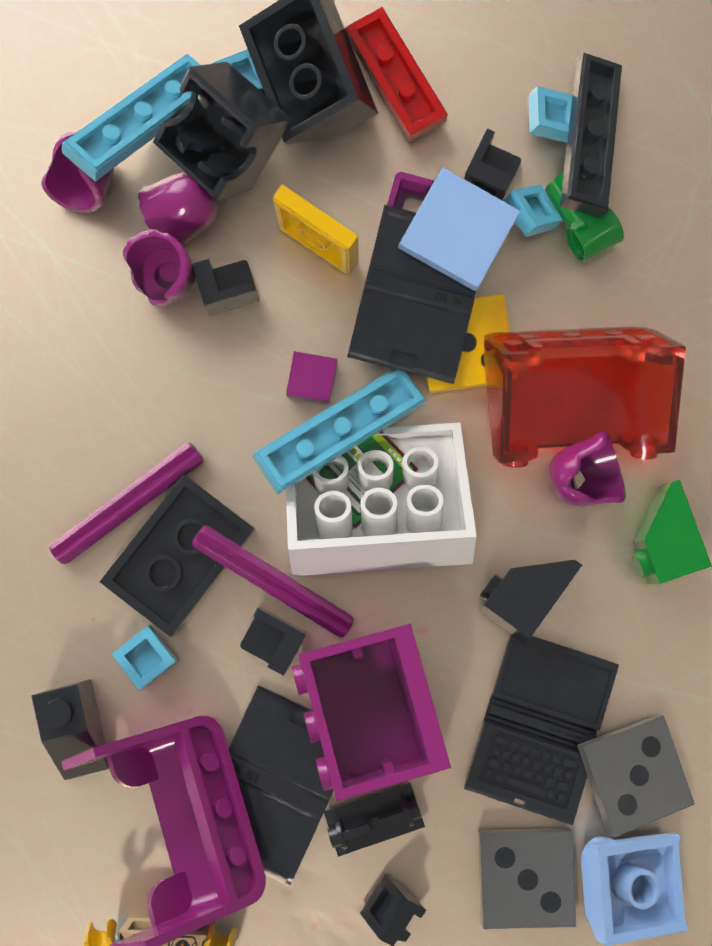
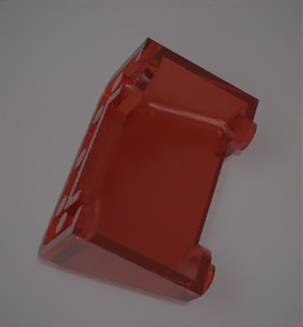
M645 327L513 331L486 334L484 336L483 354L493 456L504 466L513 468L525 467L529 461L538 457V448L568 447L592 438L601 431H607L612 444H619L624 449L630 451V455L637 459H655L660 453H675L686 346L657 330Z

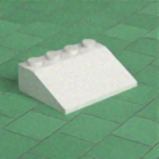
M460 422L387 427L382 430L383 434L374 435H387L405 454L402 461V475L405 483L392 493L389 489L393 483L394 463L390 455L380 450H371L364 453L358 460V479L360 486L366 493L361 498V524L356 529H353L350 499L344 494L349 484V467L344 457L340 456L328 463L337 465L343 470V473L338 478L325 479L318 474L322 469L320 468L313 473L315 488L304 478L286 489L288 553L292 577L473 564L477 535ZM372 461H379L388 470L383 475L371 476L364 472V468ZM411 461L419 469L417 472L412 471L408 467Z

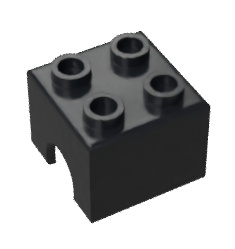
M229 62L191 66L179 88L182 93L191 92L190 101L182 113L175 119L162 123L153 143L215 200L218 201L249 191L256 183L292 119Z

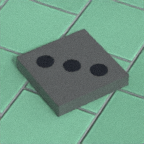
M654 715L577 745L607 835L617 837L695 805L664 715Z
M570 828L478 830L481 924L483 929L576 927L573 837Z

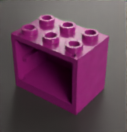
M411 623L298 654L300 665L292 667L298 694L308 693L313 711L304 713L311 743L321 740L325 757L316 759L317 768L324 792L333 789L336 801L451 768Z

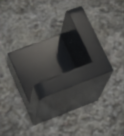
M487 128L465 173L464 179L503 201L521 164V158L491 145L495 131Z
M209 258L192 263L201 297L210 317L260 302L250 267L246 260L214 269Z
M258 607L253 615L255 618L246 632L240 647L269 663L268 668L284 676L308 632L270 611Z

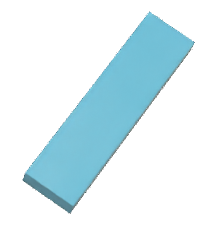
M188 53L62 142V153L96 182L156 137L163 122L171 121L182 113L190 101L191 92L182 93L179 88L189 68L200 64Z
M393 369L253 454V459L278 495L421 407L426 399L407 372Z

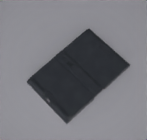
M384 204L347 357L454 384L476 291L399 249V243L415 217L416 212Z
M510 634L467 772L464 789L573 825L587 780V773L577 745L596 738L597 731H600L619 664L531 636L523 644ZM515 798L524 801V804L514 802Z
M258 685L230 744L229 752L265 875L290 886L334 790L331 789L324 792L316 763V759L325 757L321 740L311 743L304 718V713L312 710Z

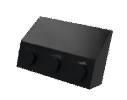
M278 0L239 25L265 95L292 119L282 136L285 144L289 145L342 135L379 114L334 0Z

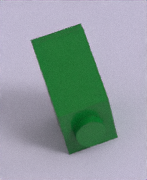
M680 479L658 486L633 540L636 552L632 553V561L636 572L641 578H646L647 584H662L712 566Z

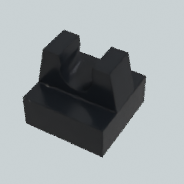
M385 874L360 914L381 941L394 946L397 940L407 941L411 935L406 929L408 923L414 915L422 918L426 909L398 880Z

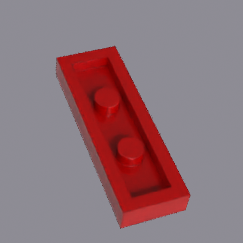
M383 7L345 27L352 48L409 142L447 121L448 113Z

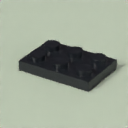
M183 474L103 576L100 583L169 637H174L226 569L225 566L194 548L193 540L203 526H209L243 547L256 529Z

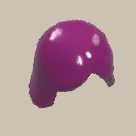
M70 131L62 135L55 143L52 160L41 180V186L48 197L63 208L81 213L93 212L104 204L114 168L96 182L62 153V142L78 132Z
M186 172L177 173L155 184L146 185L138 193L139 207L148 229H157L162 233H168L175 237L184 247L197 235L204 232L218 215L219 201L215 200Z
M150 229L137 233L127 241L123 249V256L131 268L132 283L140 293L148 297L152 305L157 307L169 306L188 295L195 281V273L192 267L193 261L184 249V246L175 237L168 233H162L157 229Z
M601 431L592 438L568 446L557 452L551 459L549 464L551 484L557 497L564 503L572 506H592L603 503H622L625 501L624 479L607 431ZM581 471L585 481L577 488L575 476Z

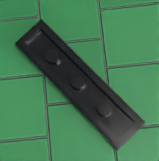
M583 52L576 61L560 207L601 219L608 211L622 65Z

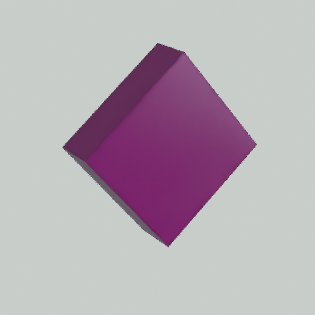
M294 351L286 391L287 397L330 404L338 360L336 358Z

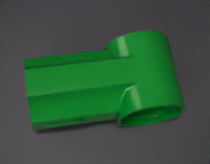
M563 172L546 185L545 191L563 219V223L566 226L565 236L571 251L579 261L585 262L622 242L624 232L618 217L609 207L601 219L560 207Z

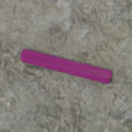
M184 444L51 543L49 549L54 558L60 564L71 562L178 482L183 474L187 475L202 464L203 457L193 444Z
M203 526L193 540L194 548L339 638H343L349 632L354 621L350 614L209 526Z

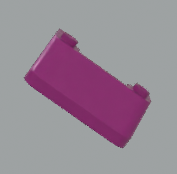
M197 716L97 746L61 761L63 770H68L107 758L110 773L119 785L125 788H136L149 783L174 875L158 881L149 892L147 909L152 927L109 946H161L252 905L260 899L265 889L266 875L222 727L215 719L209 716Z

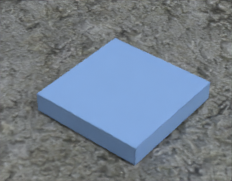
M442 167L399 243L398 248L476 291L520 211Z

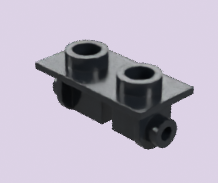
M411 782L324 811L329 827L327 829L332 847L336 849L338 857L425 827Z

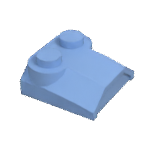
M666 833L621 839L598 836L586 844L581 856L584 907L587 921L592 928L596 941L605 946L689 931L685 918L679 842H681L680 834Z

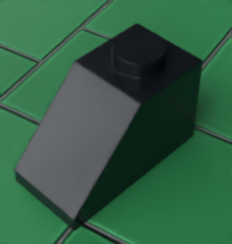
M567 560L510 568L503 579L495 574L480 594V597L486 600L480 612L521 643L525 644L582 567V564L577 560Z
M91 679L31 695L41 742L64 780L109 769L107 758L68 770H63L61 762L91 748L106 744Z

